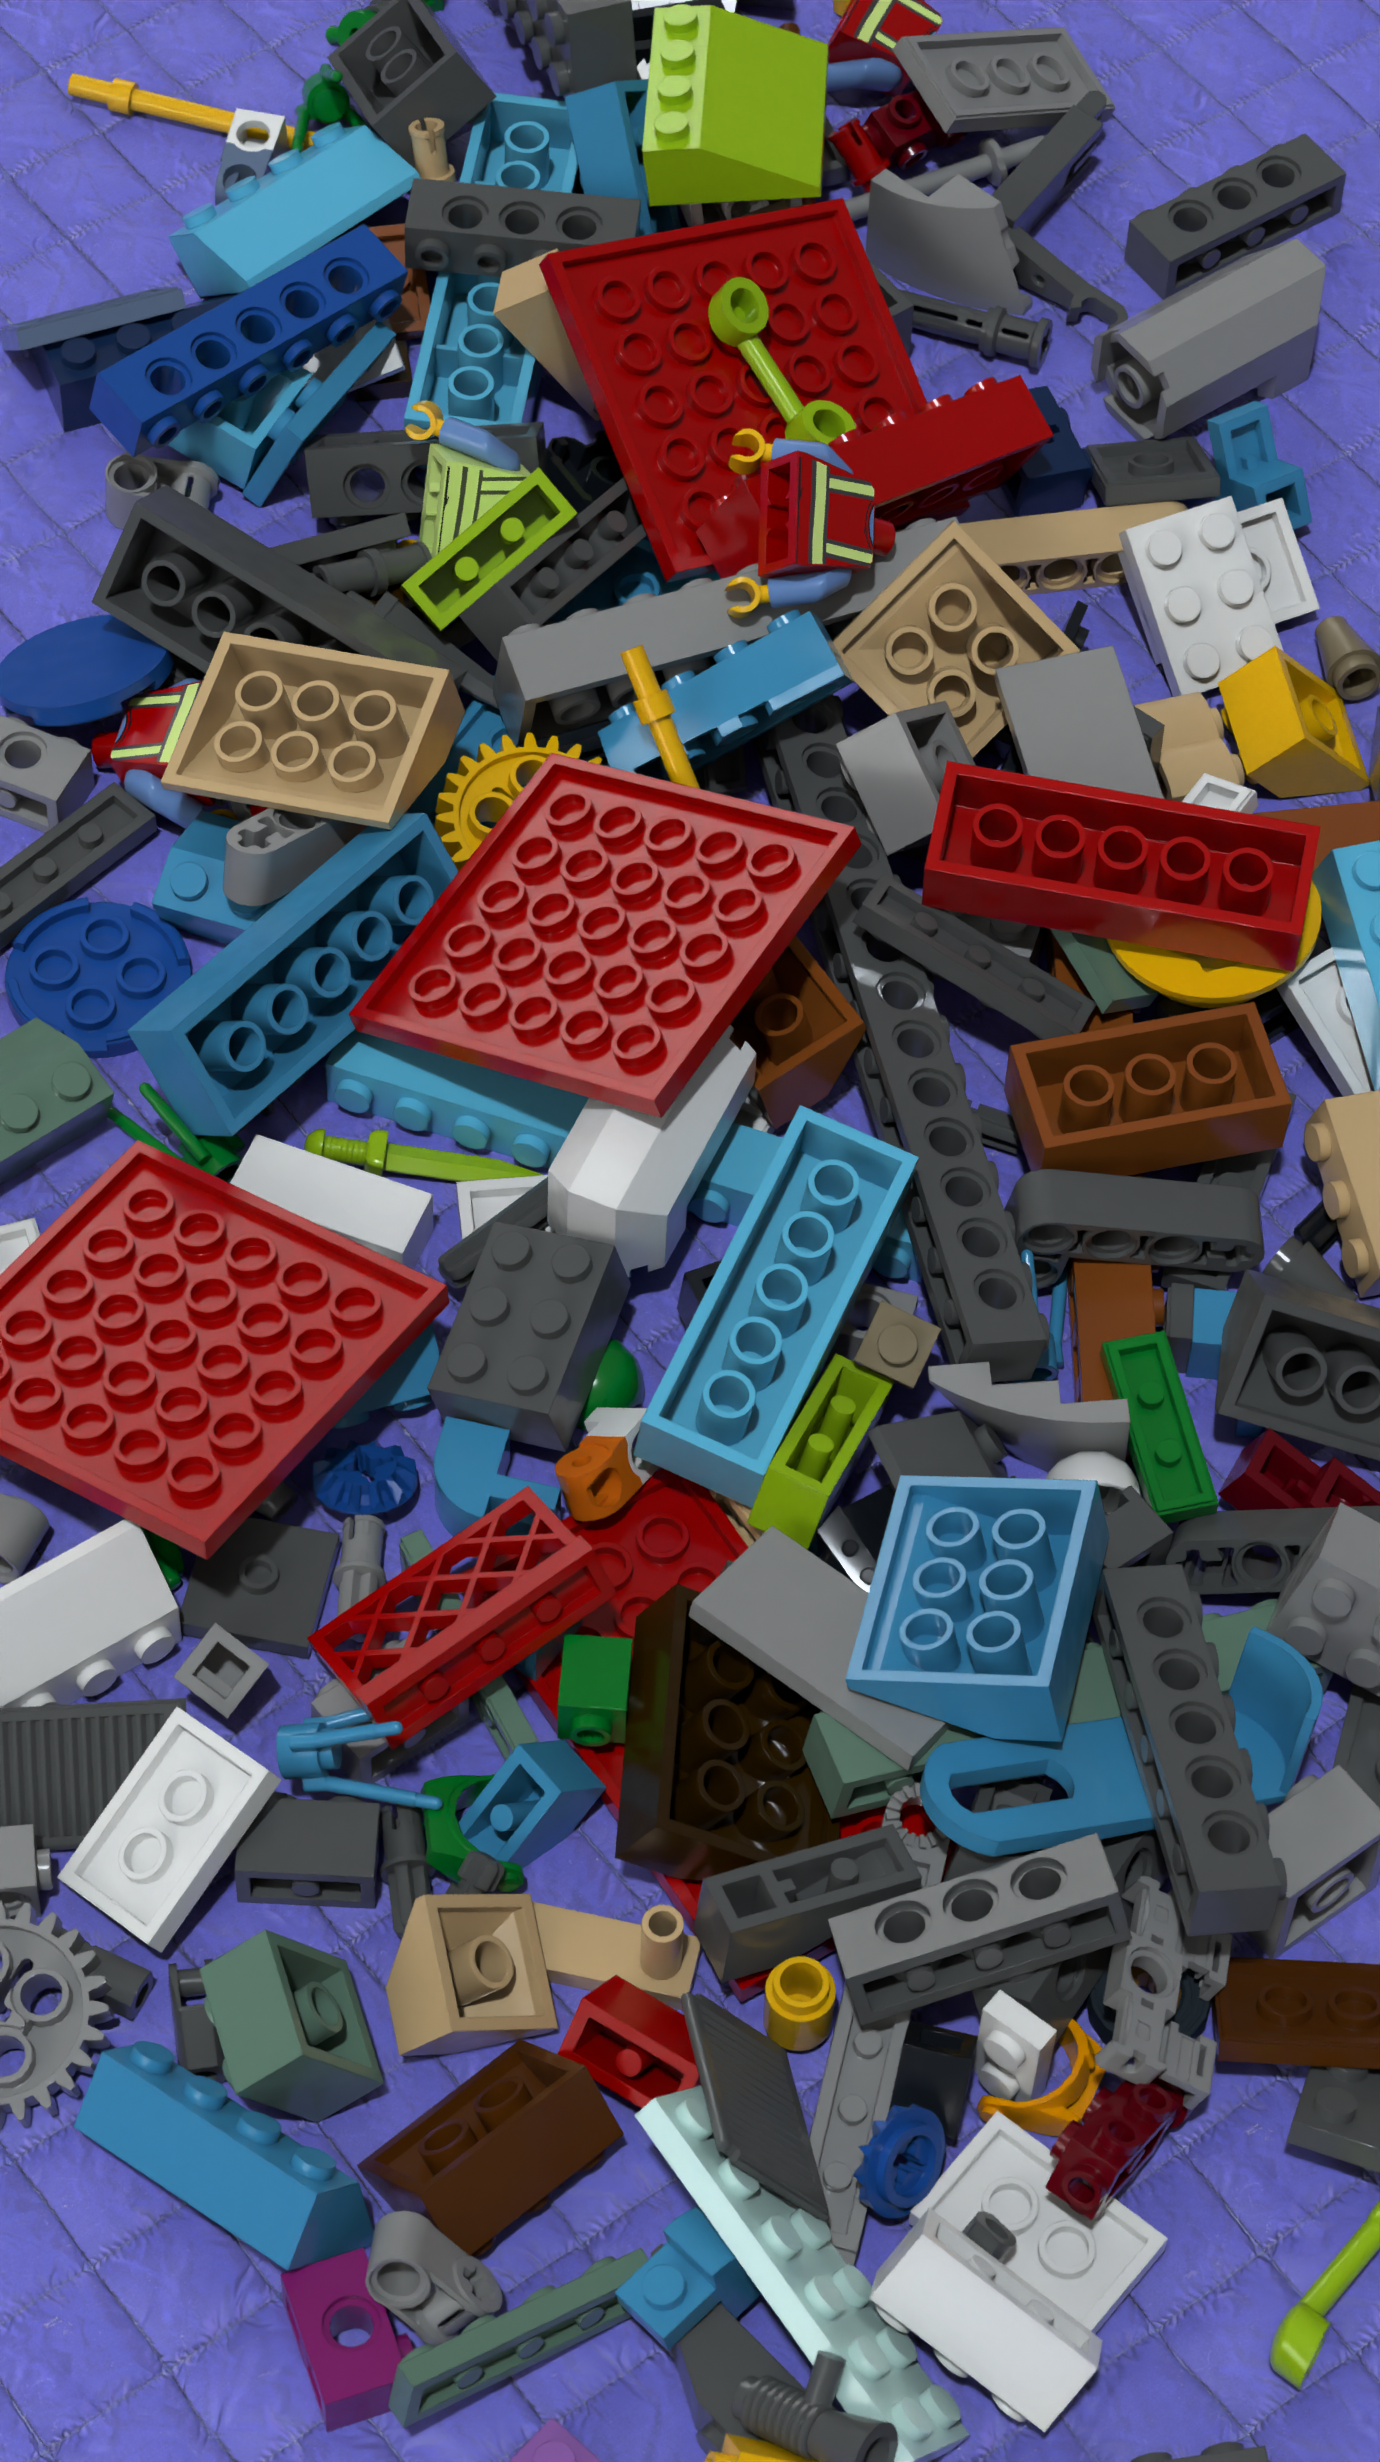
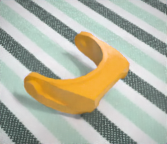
M1072 2018L1058 2040L1070 2060L1071 2074L1054 2091L1043 2097L1026 2102H1013L989 2095L982 2096L977 2105L981 2119L988 2122L998 2110L1020 2128L1048 2136H1060L1073 2119L1082 2124V2116L1094 2099L1106 2073V2070L1096 2064L1094 2057L1102 2047L1086 2034L1076 2020Z

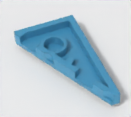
M376 322L324 382H321L316 377L309 382L294 403L300 410L295 413L287 408L269 430L267 436L275 442L241 494L259 508L264 504L289 464L295 465L313 436L318 435L345 402L347 398L346 393L366 371L368 372L393 341L397 335L382 322Z

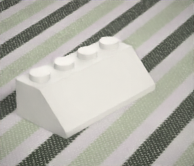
M125 1518L0 1588V1708L68 1705L83 1696H96L107 1690L120 1675L142 1663L151 1664L161 1660L173 1649L175 1644L182 1641L179 1607L139 1525Z

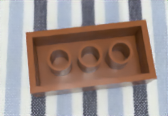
M1255 1002L1010 1045L1004 1092L1031 1171L1057 1169L1128 1176L1283 1147L1292 1101Z

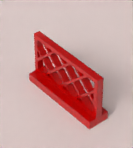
M527 1486L308 1636L307 1640L315 1653L373 1723L401 1722L403 1731L400 1734L382 1737L389 1747L394 1750L613 1598L617 1593L594 1549L581 1535L576 1538L534 1491ZM530 1513L532 1514L534 1520L528 1535L505 1536L508 1528ZM555 1552L536 1566L540 1553ZM521 1554L515 1571L492 1572L497 1556ZM478 1557L473 1573L450 1574L451 1568L463 1559ZM499 1591L498 1593L487 1599L485 1602L480 1604L484 1592ZM465 1593L460 1609L436 1610L442 1594ZM423 1595L416 1612L394 1613L396 1605L409 1596ZM444 1629L425 1642L429 1630ZM410 1631L404 1648L380 1649L386 1632ZM367 1633L361 1650H334L335 1647L354 1634ZM387 1668L369 1681L373 1669Z

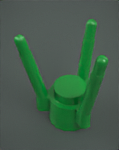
M327 63L321 65L320 72L310 76L304 83L302 89L304 103L295 109L297 121L292 140V150L298 149L300 153L305 144L308 125L311 119H315L323 124H333L344 118L353 127L366 125L372 130L357 113L355 107L350 104L349 95L342 83L343 74L338 70H333L331 65Z
M142 1083L139 1091L181 1141L178 1151L183 1156L182 1158L131 1118L125 1116L115 1107H110L108 1118L136 1141L139 1140L226 1182L232 1180L242 1162L241 1157L237 1153L241 1152L246 1145L237 1134L233 1136L194 1135L149 1083Z

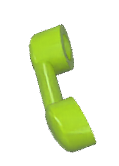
M744 277L731 278L712 297L709 304L708 317L711 329L719 340L739 349L786 421L785 439L822 442L828 445L838 436L856 429V424L851 415L833 402L817 400L810 402L805 407L803 406L758 337V334L765 328L769 319V306L764 293L758 285Z
M1380 2200L1374 2205L1367 2219L1300 2301L1288 2310L1273 2337L1270 2349L1271 2366L1275 2372L1299 2390L1305 2383L1330 2330L1331 2322L1324 2316L1380 2249Z

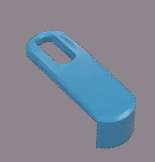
M1253 1626L1249 1631L1228 1695L1231 1696L1235 1708L1236 1724L1234 1734L1239 1748H1246L1250 1754L1252 1763L1251 1788L1256 1803L1263 1802L1266 1806L1284 1801L1285 1796L1294 1786L1322 1707L1323 1691L1315 1669L1298 1650L1279 1637ZM1122 1716L1066 1725L1062 1742L983 1737L944 1743L935 1748L928 1757L920 1782V1797L923 1807L936 1827L959 1845L983 1855L995 1857L1051 1848L1094 1833H1098L1099 1839H1106L1155 1829ZM1047 1775L1066 1790L1068 1798L973 1813L958 1803L952 1796L951 1789Z

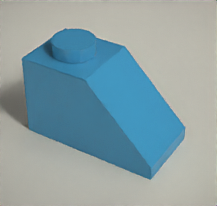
M565 1740L518 1744L460 1819L458 1825L465 1838L478 1850L491 1855L497 1860L519 1864L524 1868L567 1838L607 1787Z

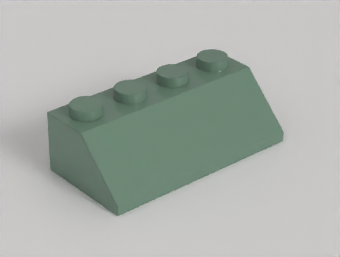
M37 1017L0 1039V1185L107 1121L115 1094L78 1042Z

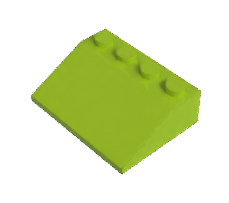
M678 4L671 7L655 8L642 145L650 206L821 197L829 65L828 44L713 5L690 6Z

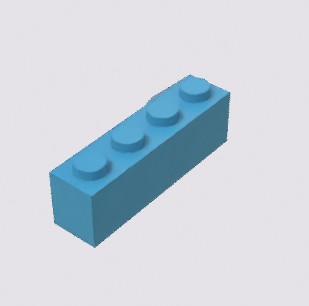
M799 610L785 613L767 625L766 628L770 634L749 646L746 640L735 642L719 651L713 657L716 662L714 666L698 675H695L693 670L685 671L661 686V690L667 688L676 712L672 713L671 717L693 772L698 771L854 682L818 616L811 611L801 615ZM630 702L608 716L611 724L598 731L609 767L670 781L648 724L641 725L633 703Z
M138 2041L134 2045L102 2051L74 2128L287 2271L359 2248L370 2247L374 2230L359 2182L337 2169L336 2161L329 2154L313 2147L302 2146L281 2132L282 2126L277 2120L264 2113L247 2110L227 2096L228 2091L222 2084L213 2079L192 2074L174 2062V2054L159 2044L149 2041Z

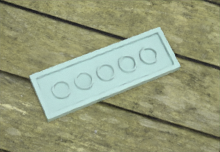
M701 2085L655 2097L634 2115L812 2365H814L818 2351L830 2352L846 2359L835 2397L849 2414L889 2422L895 2426L898 2434V2447L894 2462H929L949 2453L970 2436L960 2421L961 2413L953 2397L943 2387L932 2383L916 2361L917 2351L911 2339L906 2333L900 2332L889 2325L878 2313L875 2302L869 2299L872 2287L867 2278L857 2268L846 2264L830 2242L831 2232L827 2223L820 2218L817 2219L731 2165L729 2156L717 2149Z

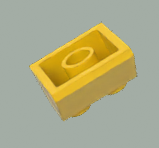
M1276 646L1272 647L1218 682L1225 705L1221 709V715L1225 725L1235 737L1240 752L1237 755L1242 762L1245 779L1253 785L1259 783L1279 798L1360 791L1370 785L1342 697L1336 689Z

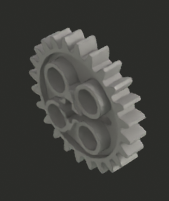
M0 1900V1957L2 1958V1967L0 1969V2012L8 2008L11 2015L6 2022L0 2020V2055L9 2049L18 2048L25 2050V2060L22 2067L16 2073L0 2077V2132L8 2112H13L24 2128L30 2127L31 2106L39 2103L51 2116L56 2115L57 2106L53 2094L59 2089L70 2096L78 2098L81 2093L71 2077L77 2070L87 2074H94L96 2065L87 2055L88 2049L109 2048L110 2045L106 2035L97 2028H94L95 2024L114 2019V2012L108 2004L94 2001L111 1990V1986L105 1976H88L101 1964V1961L94 1950L77 1954L85 1941L80 1932L74 1928L59 1937L63 1923L58 1915L53 1912L46 1916L37 1926L36 1911L30 1903H24L15 1920L11 1919L8 1909L2 1900ZM32 1962V1970L24 1973L19 1979V1971L23 1964ZM46 1988L62 1990L61 2001L53 2011L44 2015L31 2013L33 1998L40 1991Z

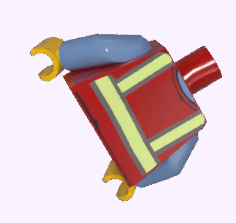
M833 0L834 12L842 17L828 42L827 92L862 89L880 91L891 97L900 95L911 79L894 54L893 48L902 36L935 35L943 22L941 15L924 0Z
M751 428L742 429L734 435L732 445L738 447L746 446L755 454L752 456L731 455L728 465L734 472L750 474L759 468L761 461L765 462L761 464L758 577L768 578V584L758 586L749 577L741 576L733 579L724 591L744 589L750 594L751 604L745 607L735 606L728 608L727 613L734 618L748 617L754 612L757 605L770 602L772 608L817 603L848 586L852 574L869 569L873 563V555L885 556L891 551L895 542V528L890 521L874 518V487L871 482L854 475L852 469L829 445L822 442L775 438L773 444L765 443L760 433Z
M194 678L184 679L167 689L136 695L128 703L119 731L97 733L92 741L93 760L99 768H113L125 786L127 793L143 805L185 829L202 811L203 806L215 804V798L163 789L161 784L164 772L203 682ZM217 809L210 812L238 820L237 816L230 810Z

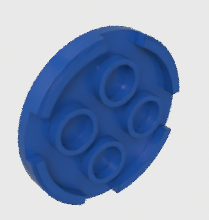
M100 615L74 620L33 636L16 647L0 663V704L6 714L12 715L17 713L33 717L34 723L37 726L62 727L97 721L122 712L121 702L134 696L146 687L157 690L167 679L173 668L174 655L113 615Z
M88 897L67 901L44 911L20 931L13 941V950L7 962L4 982L8 1005L20 1027L37 1017L78 1042L89 1058H110L138 1050L127 1030L191 977V967L188 950L180 933L169 921L159 918L155 910L137 902H133L132 906L113 902L89 903Z

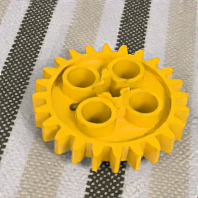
M527 732L523 747L516 748L508 735H503L499 752L496 753L483 742L479 744L477 762L464 755L460 758L458 774L448 773L446 775L444 792L438 795L435 811L438 815H436L434 825L438 836H441L440 839L450 857H452L451 859L458 871L461 870L492 830V828H487L480 822L489 821L497 823L524 789L521 785H526L551 753L579 759L582 745L577 743L567 753L559 751L558 736L552 735L545 748L537 747L533 733ZM596 757L588 762L601 765L602 759Z

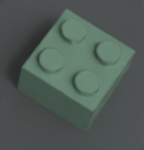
M265 1929L199 1969L207 1995L204 2000L205 2011L211 2023L216 2027L225 2057L222 2063L223 2073L227 2082L234 2090L235 2095L318 2123L384 2084L346 1960Z

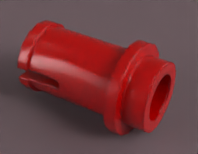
M854 118L839 127V132L834 131L827 138L834 145L852 173L854 179L851 181L853 187L860 186L865 194L870 192L871 180L884 169L889 170L888 166L891 162L888 158H881L861 127L859 119Z

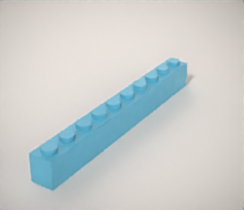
M356 1028L333 1048L326 1062L328 1101L338 1103L341 1107L351 1112H367L396 1121L401 1126L413 1131L426 1130L455 1139L463 1146L471 1149L484 1148L507 1155L530 1167L550 1168L589 1099L586 1096L358 1032ZM733 1122L687 1205V1211L708 1222H724L739 1227L783 1137ZM900 1209L872 1268L886 1277H903L922 1283L921 1269L902 1210Z

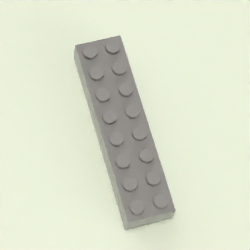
M957 517L936 521L933 518H925L910 524L903 531L895 532L894 545L887 555H873V563L869 569L852 574L848 586L817 603L772 608L770 602L758 604L754 612L748 617L734 618L727 613L728 608L735 606L745 607L751 604L750 594L744 589L724 591L733 579L742 576L754 580L758 586L768 584V578L758 577V563L741 569L734 576L712 581L710 578H699L688 582L678 591L655 596L653 593L639 594L628 599L621 606L598 611L595 608L583 609L571 614L565 621L546 626L536 623L520 626L510 632L508 636L502 637L493 686V694L508 735L514 745L522 744L527 732H532L535 739L606 720L615 710L638 700L619 653L643 644L661 689L665 682L678 674L693 670L694 674L698 675L714 666L716 662L713 657L725 647L741 640H746L749 646L770 634L766 628L767 625L776 618L793 610H799L801 615L811 611L818 616L833 641L953 520L959 525Z

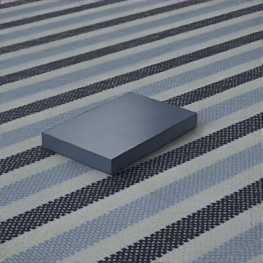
M178 286L157 287L4 326L0 330V339L3 350L22 351L186 309L187 307L182 288L178 289Z

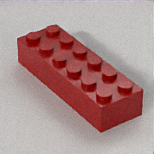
M1018 375L1000 383H997L995 377L987 378L969 388L961 398L952 400L950 394L942 395L924 405L919 410V414L907 418L904 411L895 413L879 422L873 428L874 431L861 435L858 429H853L838 436L828 445L852 469L854 475L871 482L875 489L874 518L890 521L894 528H897L1003 486L1054 435L1021 375ZM761 465L755 472L741 474L734 480L733 483L736 489L721 497L710 506L712 515L696 531L721 579L734 576L741 569L758 563Z
M947 761L924 868L921 905L1294 972L1321 826Z

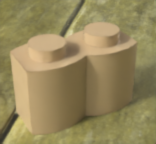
M1200 692L1133 705L1165 725L1157 778L1164 799L1182 802L1204 773L1244 786L1245 775L1242 762L1236 753L1230 754L1223 742L1224 726L1221 715L1215 707H1209L1206 699Z

